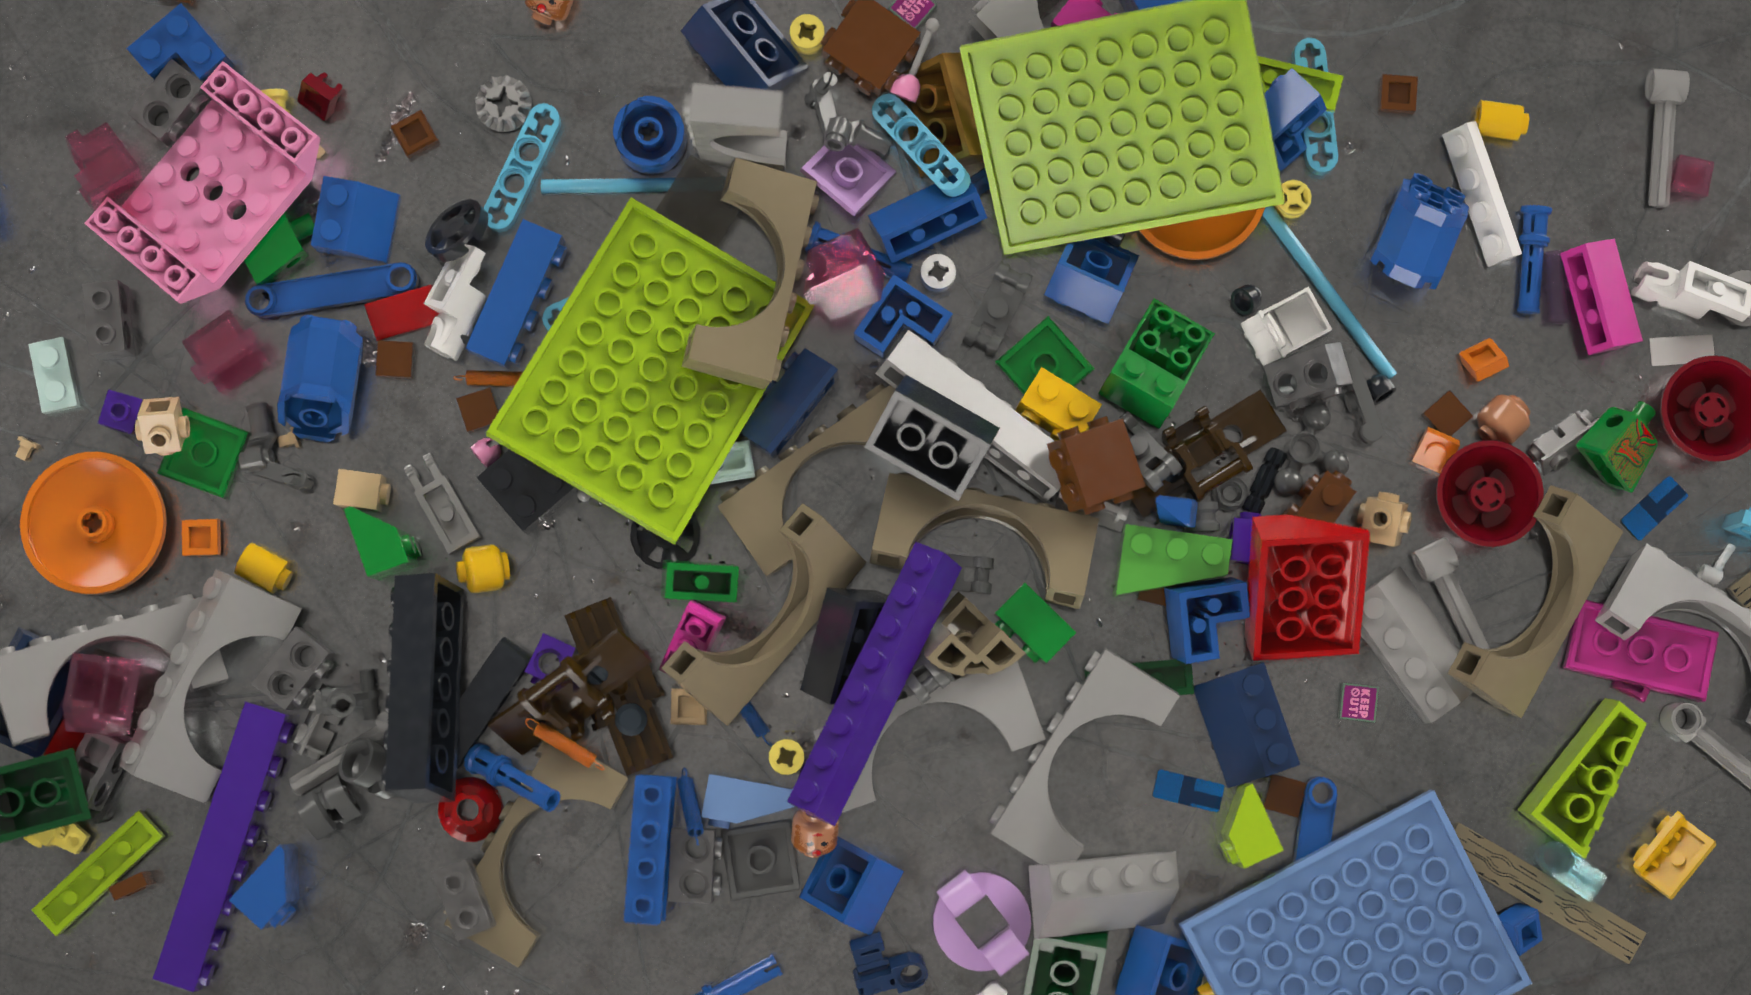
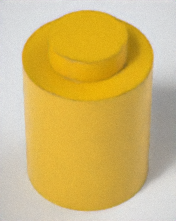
M1480 100L1474 121L1477 122L1481 136L1517 141L1520 134L1525 135L1527 133L1529 114L1524 113L1522 105Z
M252 542L241 554L234 570V574L272 594L278 589L283 591L287 587L293 572L289 570L290 562Z

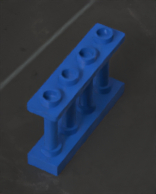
M645 774L635 777L624 921L626 923L659 925L661 921H666L671 829L674 828L678 777Z

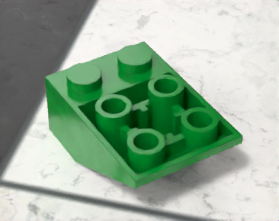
M1154 298L1098 394L1160 429L1215 333Z

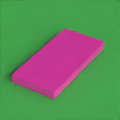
M1590 600L1585 601L1571 627L1563 669L1619 681L1624 684L1647 688L1698 702L1706 701L1719 632L1651 616L1644 622L1639 631L1624 641L1595 621L1604 604Z

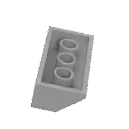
M1401 566L1365 590L1361 628L1362 637L1424 724L1433 723L1473 693V691L1447 674L1460 651Z
M1149 852L1028 865L1035 939L1134 928L1136 924L1140 926L1164 924L1179 890L1176 852Z

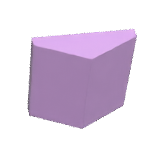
M857 144L854 147L851 145L845 146L842 151H832L824 145L800 170L808 179L817 181L816 185L852 216H855L867 207L897 172L877 154Z

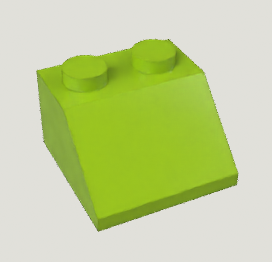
M1253 783L1238 785L1220 833L1223 842L1219 843V847L1227 863L1231 862L1236 867L1245 869L1284 851Z

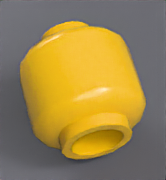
M493 544L466 548L462 555V561L456 562L458 582H465L467 589L471 593L500 590L505 580L510 579L507 553L501 552Z

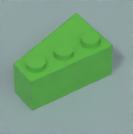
M1125 524L1121 532L1113 597L1223 578L1228 575L1233 539Z

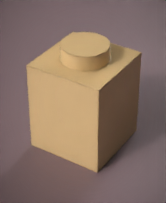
M338 469L333 504L343 508L351 506L358 510L382 513V506L389 503L391 485L386 484L387 478L381 474Z

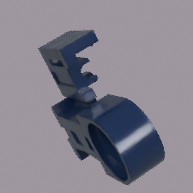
M880 932L849 941L856 964L853 976L859 995H874L896 988L899 994L916 989L926 982L928 971L925 961L920 954L907 952L890 958H883L881 951H884L885 947ZM916 965L920 967L919 971L913 976L901 974L902 970L907 966Z

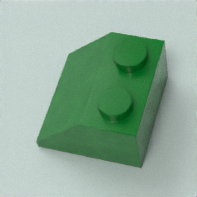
M351 506L344 508L367 577L380 581L419 567L417 557L421 556V551L414 536L411 537L409 533Z

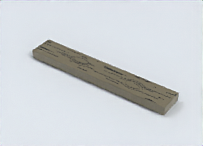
M1459 822L1455 824L1454 830L1475 872L1480 878L1524 904L1538 909V912L1624 963L1630 964L1646 936V932Z

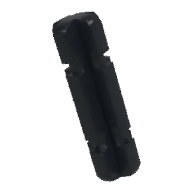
M1274 447L1268 450L1264 458L1266 463L1261 465L1250 488L1252 493L1251 495L1248 494L1243 505L1245 511L1258 514L1262 512L1266 503L1264 499L1269 497L1278 469L1283 467L1287 458V454L1282 450Z

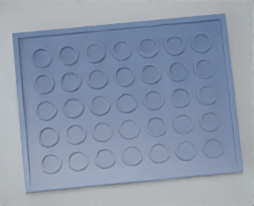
M1428 790L1179 923L1214 995H1512L1532 984L1434 790Z

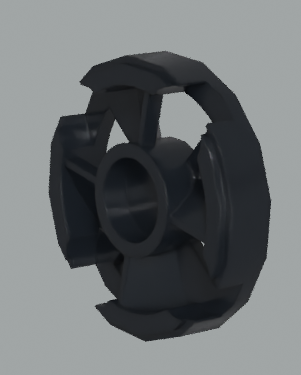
M473 199L460 200L449 206L433 222L426 235L425 247L427 251L441 262L454 261L469 252L465 244L473 236L477 240L482 238L488 225L487 211L478 201ZM470 213H475L473 223H469L465 219ZM450 216L451 219L446 223L444 220Z
M694 513L680 537L693 539V545L689 552H686L678 545L680 537L674 545L653 532L639 530L640 525L634 521L631 525L630 541L635 554L646 565L658 570H662L663 560L690 561L696 555L701 544V527ZM657 546L663 549L661 562H656L649 558Z

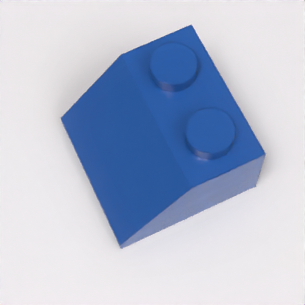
M324 176L311 246L320 253L388 264L400 195L358 181Z
M1100 237L1067 243L1044 295L1053 299L1058 304L1067 305L1086 314L1091 319L1109 324L1140 255L1122 247H1115Z
M838 836L837 845L833 851L819 857L799 897L838 921L871 935L904 871Z
M293 843L278 845L229 899L234 906L261 930L269 927L276 928L279 925L283 926L297 911L293 906L300 899L298 848Z
M1136 924L1123 969L1119 975L1115 994L1198 995L1196 988L1201 985L1204 973L1187 940Z

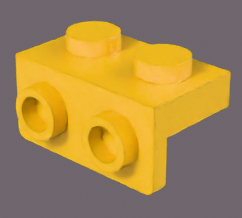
M1041 367L1015 411L1029 422H1033L1050 432L1051 438L1056 441L1059 440L1058 432L1078 426L1080 432L1087 430V422L1094 419L1102 404Z
M1679 811L1672 817L1666 816L1656 829L1658 835L1649 845L1647 843L1643 844L1633 857V861H1635L1633 868L1636 875L1670 900L1675 897L1716 846V842L1689 823Z

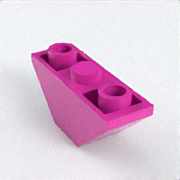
M697 600L690 601L659 670L664 672L661 668L684 641L697 649L709 652L723 626L726 616Z

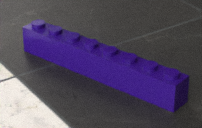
M915 542L787 800L788 803L804 813L834 827L962 569L959 564L944 552Z
M244 702L153 980L191 992L202 990L203 985L208 986L215 967L210 964L214 951L221 949L226 936V931L222 930L226 916L230 917L235 909V906L229 899L234 894L237 882H242L246 876L249 861H246L245 858L249 847L255 846L260 833V827L256 826L260 812L265 813L270 804L272 793L268 792L271 779H276L280 773L283 758L279 757L283 743H289L294 731V724L290 723L292 714L254 702Z

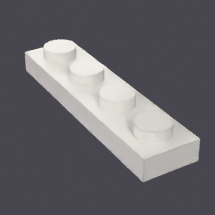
M1477 122L1465 123L1443 134L1442 137L1461 192L1466 196L1464 200L1466 205L1469 206L1468 212L1487 267L1498 265L1521 255L1522 252Z

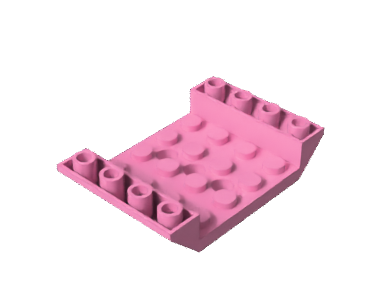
M224 61L218 65L200 87L212 100L124 204L119 206L107 196L84 223L180 304L220 289L311 182L321 139ZM195 167H199L198 176L192 181H187L188 172ZM222 186L221 196L216 200H210L211 191L215 187ZM241 205H246L245 214L241 218L233 220L235 209Z

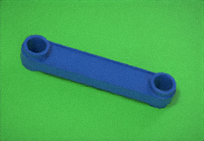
M393 263L256 285L248 290L245 296V305L253 315L259 318H269L364 303L417 289L419 276L411 265L407 263ZM399 272H410V281L406 286L396 287L394 285V278ZM268 293L270 297L268 306L257 310L255 308L256 297L260 294Z
M1314 777L1307 782L1300 808L1293 862L1331 843L1337 802V788L1335 783L1326 777ZM1321 782L1328 788V797L1324 802L1318 803L1314 800L1312 791L1314 786Z

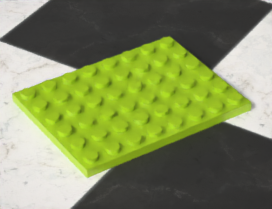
M1185 0L965 44L959 47L1004 255L1275 206L1285 202L1247 0Z
M631 197L488 428L486 436L675 545L766 388L760 389L681 367L689 333L696 324L709 327H727L744 323L764 311L769 304L776 282ZM797 295L792 313H787L785 326L789 327V334L785 346L779 347L777 359L782 361L815 306Z

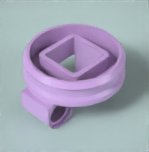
M964 869L936 891L940 897L936 903L933 915L934 932L941 949L953 962L974 971L996 970L1002 976L1029 955L1025 945L1031 930L1030 910L1022 893L1010 881L992 873L977 872L968 874ZM987 895L1008 922V926L980 948H977L955 918L959 917Z

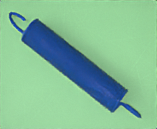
M749 701L740 711V714L755 736L760 738L762 735L764 741L772 747V743L770 742L769 744L764 738V735L770 732V730Z
M683 768L682 777L677 780L688 835L695 837L696 843L699 846L697 837L703 834V825L693 779L686 777L687 771Z

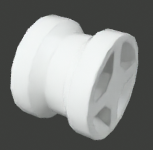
M934 254L927 257L921 266L920 280L923 286L933 293H942L953 285L956 276V267L953 261L948 256L942 254Z

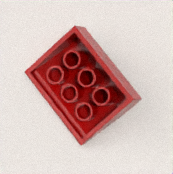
M1293 515L1252 517L1247 588L1250 618H1245L1244 637L1253 661L1359 654L1370 542L1369 530Z

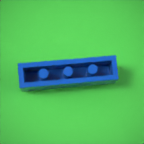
M525 219L522 220L465 349L469 353L508 370L512 362L518 363L525 344L521 343L526 330L532 331L538 319L539 312L535 311L540 298L546 299L551 290L553 280L550 279V275L554 266L560 267L566 256L567 247L564 246L565 240L562 235Z

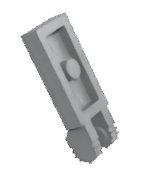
M428 453L423 456L425 466L435 479L431 483L424 486L419 473L411 464L403 468L415 489L413 493L447 553L451 555L481 538L449 479L446 475L442 474L435 459Z

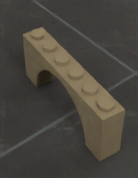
M740 158L733 160L727 170L720 201L729 203L745 212L766 234L776 259L777 279L775 289L765 310L744 323L727 327H709L696 324L689 333L681 367L760 389H765L772 380H777L782 360L777 359L779 347L785 346L789 334V327L785 326L787 313H792L797 298V293L792 292L795 280L799 281L804 268V260L800 259L802 247H807L812 232V227L807 226L810 214L814 215L819 201V194H815L817 181Z
M883 383L878 385L865 395L868 401L858 408L851 404L836 415L839 421L831 427L827 428L825 424L821 425L807 436L810 441L799 449L796 445L791 446L778 456L781 462L771 469L767 465L755 471V477L750 478L752 482L741 490L738 486H735L720 497L722 503L717 506L767 578L793 561L788 542L779 531L784 525V501L792 479L807 461L825 450L845 445L865 446L896 390L891 385L886 388Z
M889 472L869 563L902 570L915 542L919 543L933 529L959 519L979 518L990 520L1015 531L1034 550L1044 572L1045 602L1080 609L1085 595L1099 518L1091 517L1090 514L1085 515L1084 511L1068 512L1059 510L1048 503L1032 504L1023 502L1018 497L1011 495L995 496L974 487L965 489L961 498L957 501L910 473L900 472L895 474Z
M1550 485L1534 515L1547 533L1553 557L1551 583L1540 612L1525 632L1504 646L1481 649L1464 642L1447 673L1495 708L1519 718L1523 717L1624 532L1578 494Z
M803 503L779 530L785 537L791 550L793 576L787 599L779 614L768 628L751 642L724 652L703 651L684 641L661 668L726 726L733 721L817 622L827 588L845 589L867 563L824 517Z
M544 741L535 754L539 761L534 770L530 771L527 769L525 771L526 774L559 791L560 801L569 799L585 800L602 805L610 810L614 809L631 780V777L626 776V774L598 758L595 761L600 763L605 770L596 768L595 765L600 768L602 767L595 762L587 768ZM521 783V785H523V786H525V787H527L528 789H530V790L533 791L532 788H530V787L526 786L525 784ZM518 795L515 802L510 800L507 802L498 818L503 821L496 834L493 832L489 833L480 849L485 854L478 865L474 864L497 926L467 937L518 968L523 966L541 935L518 914L508 896L504 881L505 854L514 832L530 814L541 808ZM447 917L444 925L452 929L449 919Z

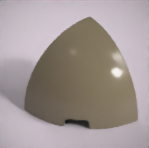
M960 592L956 593L939 614L924 645V655L932 664L944 671L960 676L978 673L993 674L1011 666L1026 654Z

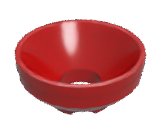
M465 777L456 780L455 802H439L438 816L441 825L450 836L463 842H477L486 839L490 832L494 833L502 822L498 818L504 808V804L498 790L486 780L477 777ZM465 799H471L478 805V815L471 821H465L458 815V806Z

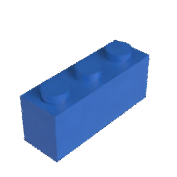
M955 175L947 177L952 184L958 180ZM971 181L968 189L960 196H947L936 184H933L868 215L877 240L892 264L987 219L978 191Z

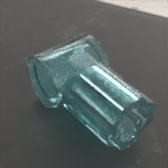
M1559 841L1541 844L1534 852V863L1537 869L1550 875L1587 902L1592 901L1607 879L1606 875L1575 855L1565 844ZM1548 848H1554L1560 853L1561 861L1556 868H1551L1545 863L1544 854Z

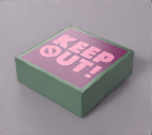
M894 0L888 7V10L918 30L937 8V3L933 0Z
M1341 683L1338 719L1375 723L1379 687Z

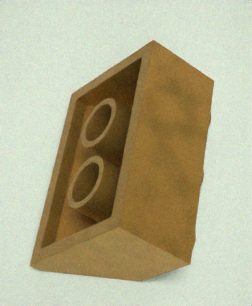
M941 53L920 64L915 75L921 86L916 103L900 98V100L965 167L982 161V150L961 53ZM910 69L900 74H909ZM908 127L910 140H913L918 134V127ZM933 148L928 150L924 154L923 162L925 164L935 162L939 157V149ZM918 166L920 177H926L927 175ZM945 167L944 170H942L941 172H945V171H949V170H948L947 167Z

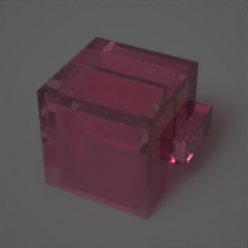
M107 122L84 136L81 135L78 129L65 136L71 159L80 170V172L74 175L82 187L78 190L93 212L107 196L115 202L141 184L140 167Z
M859 228L808 250L806 264L812 275L806 277L803 295L809 305L819 302L830 322L881 300L885 272Z
M227 310L182 341V344L196 363L190 370L197 380L205 385L212 381L218 391L225 396L272 364L261 347L264 345V342L258 333L250 327L248 328L242 318L231 310Z
M73 653L63 701L66 731L125 737L126 731L130 732L142 669L141 660L104 656L103 661V656Z

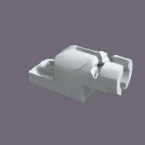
M467 244L465 246L469 249L468 253L444 264L424 302L426 306L439 313L433 319L424 345L435 353L447 359L451 358L454 361L458 360L465 348L461 335L471 336L473 327L487 300L486 295L469 285L478 274L486 253L475 246Z
M1646 261L1639 267L1633 280L1640 284L1631 290L1632 296L1647 302L1658 301L1657 306L1673 309L1695 319L1702 318L1710 309L1741 322L1750 315V284L1691 261L1681 271L1661 263Z

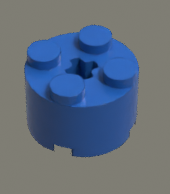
M656 96L637 98V100L621 108L614 121L613 136L621 158L632 169L645 174L665 173L670 171L682 158L687 143L686 130L680 114L667 100ZM651 129H654L657 138L645 141L643 134H649Z

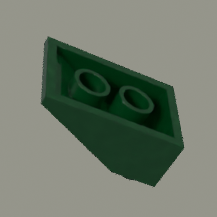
M73 748L0 767V844L91 819Z
M1109 930L1040 939L1033 937L1023 995H1098Z

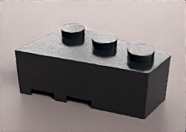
M827 588L804 672L801 691L829 705H835L888 595L877 590Z

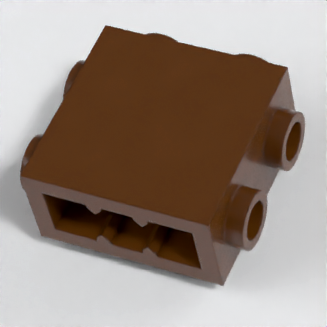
M850 0L842 11L841 16L844 19L837 29L832 26L821 41V45L824 46L822 57L826 60L824 64L840 76L844 72L855 80L853 85L866 95L870 96L873 92L880 97L885 89L890 92L895 80L899 78L898 76L902 75L898 71L906 61L910 64L914 61L920 47L918 43L920 42L921 32L874 0Z
M1104 416L1087 422L1088 430L1080 432L1078 426L1058 432L1059 440L1047 444L1049 461L1056 471L1061 486V497L1067 504L1069 512L1083 509L1085 515L1100 511L1106 508L1104 501L1113 499L1114 504L1130 500L1135 498L1134 490L1146 486L1123 418L1109 422L1108 417Z
M1328 470L1319 476L1314 474L1305 481L1297 495L1302 497L1298 504L1293 503L1291 506H1288L1282 515H1293L1335 523L1357 491L1350 487L1352 481L1336 470L1333 474Z

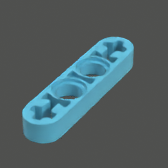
M1315 38L1302 39L1292 52V64L1308 67L1307 58L1300 57V54L1304 52L1306 47H1310V51L1318 55L1312 61V69L1328 72L1324 45ZM1325 111L1320 115L1327 123L1325 131L1315 133L1307 127L1301 133L1307 147L1303 151L1306 168L1315 175L1328 174L1338 162L1333 112ZM1328 138L1329 142L1324 141L1322 144L1323 155L1330 156V160H1327L1324 167H1320L1319 161H1313L1312 159L1318 153L1317 142L1310 144L1309 140L1320 141Z
M889 93L878 97L872 107V115L876 121L944 194L950 197L963 194L969 187L970 175L961 163L899 97ZM889 106L901 118L896 123L885 112ZM917 126L918 134L915 139L903 141V132L908 127ZM933 148L939 149V157L935 162L931 164L923 162L924 154L928 150ZM945 167L958 179L954 184L949 182L941 172Z
M538 104L529 112L484 206L488 213L487 226L493 231L505 232L515 224L560 130L561 117L556 108L550 104ZM546 113H550V119L553 121L552 126L545 125L541 132V136L547 138L546 141L543 143L536 136L528 135L530 130L536 134L540 127L539 122L536 120L537 116L544 117ZM527 143H534L539 147V156L533 161H524L520 157V150ZM514 174L524 178V187L517 193H511L505 189L506 179ZM502 193L507 199L517 201L514 206L509 202L507 203L504 212L508 219L506 221L500 219L495 224V219L491 212L492 210L499 211L504 202L502 198H497L498 195Z

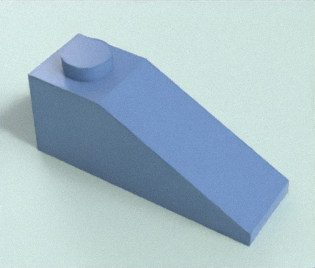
M709 774L701 817L709 818L708 825L729 829L730 822L740 823L795 807L787 802L793 789Z

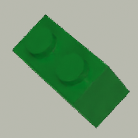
M663 560L660 596L666 599L737 603L739 566L723 563Z
M1026 583L994 614L998 619L995 625L1008 637L1011 638L1015 635L1024 644L1021 649L1034 664L1040 660L1045 665L1077 633Z

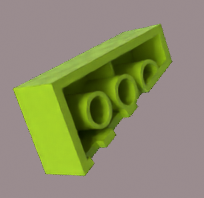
M1604 698L1517 810L1570 854L1586 859L1591 848L1589 844L1596 830L1599 831L1604 817H1602L1610 798L1614 797L1619 787V784H1617L1624 767L1628 766L1647 723L1622 702Z

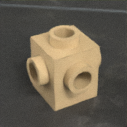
M179 397L143 399L137 415L138 419L135 421V434L137 440L143 442L145 454L157 453L158 455L166 456L180 452L185 438L190 436V422L188 416H183Z
M1379 491L1378 497H1368L1366 503H1361L1357 522L1362 524V529L1369 530L1370 542L1392 547L1401 545L1403 533L1409 532L1412 512H1407L1409 503L1399 502L1400 495ZM1383 513L1387 516L1386 523L1382 519Z

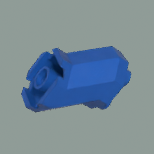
M1414 173L1411 179H1403L1379 238L1372 250L1370 261L1377 266L1380 260L1385 265L1382 272L1388 277L1413 288L1422 289L1426 282L1430 283L1429 289H1436L1461 229L1468 217L1469 206L1463 202L1466 197L1465 194L1452 187L1443 189L1436 186L1430 178L1418 173Z
M305 315L300 318L298 324L291 327L277 412L278 422L284 427L286 422L293 426L292 433L298 438L328 443L334 440L336 434L341 431L342 436L349 433L359 370L363 357V338L356 333L357 327L350 321Z

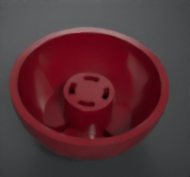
M1704 356L1684 364L1671 376L1662 393L1660 416L1666 434L1678 449L1691 457L1710 462L1731 460L1751 449V370L1737 360L1724 356ZM1699 412H1701V415L1705 418V421L1700 417Z
M1494 440L1474 442L1454 453L1442 468L1436 488L1438 509L1450 530L1461 539L1484 547L1507 545L1527 534L1537 521L1534 515L1544 498L1543 482L1533 461L1515 446ZM1476 496H1477L1478 500L1482 503L1481 506H1480V504L1477 502V500H1476V498H1475Z

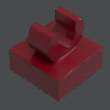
M310 72L301 82L297 102L325 122L334 113L336 101L340 97L343 85L339 83L336 87L331 88L326 84L328 74L321 73L316 77Z

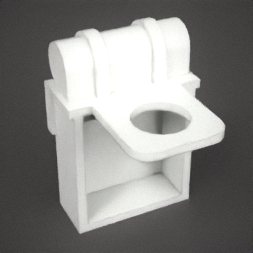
M1309 287L1275 305L1259 310L1255 316L1240 324L1245 332V338H1248L1256 352L1255 356L1260 360L1263 367L1299 352L1300 348L1332 331L1329 322Z

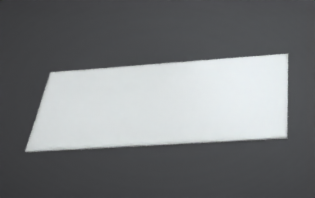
M1713 334L1649 338L1652 366L1686 364L1699 357L1714 356Z

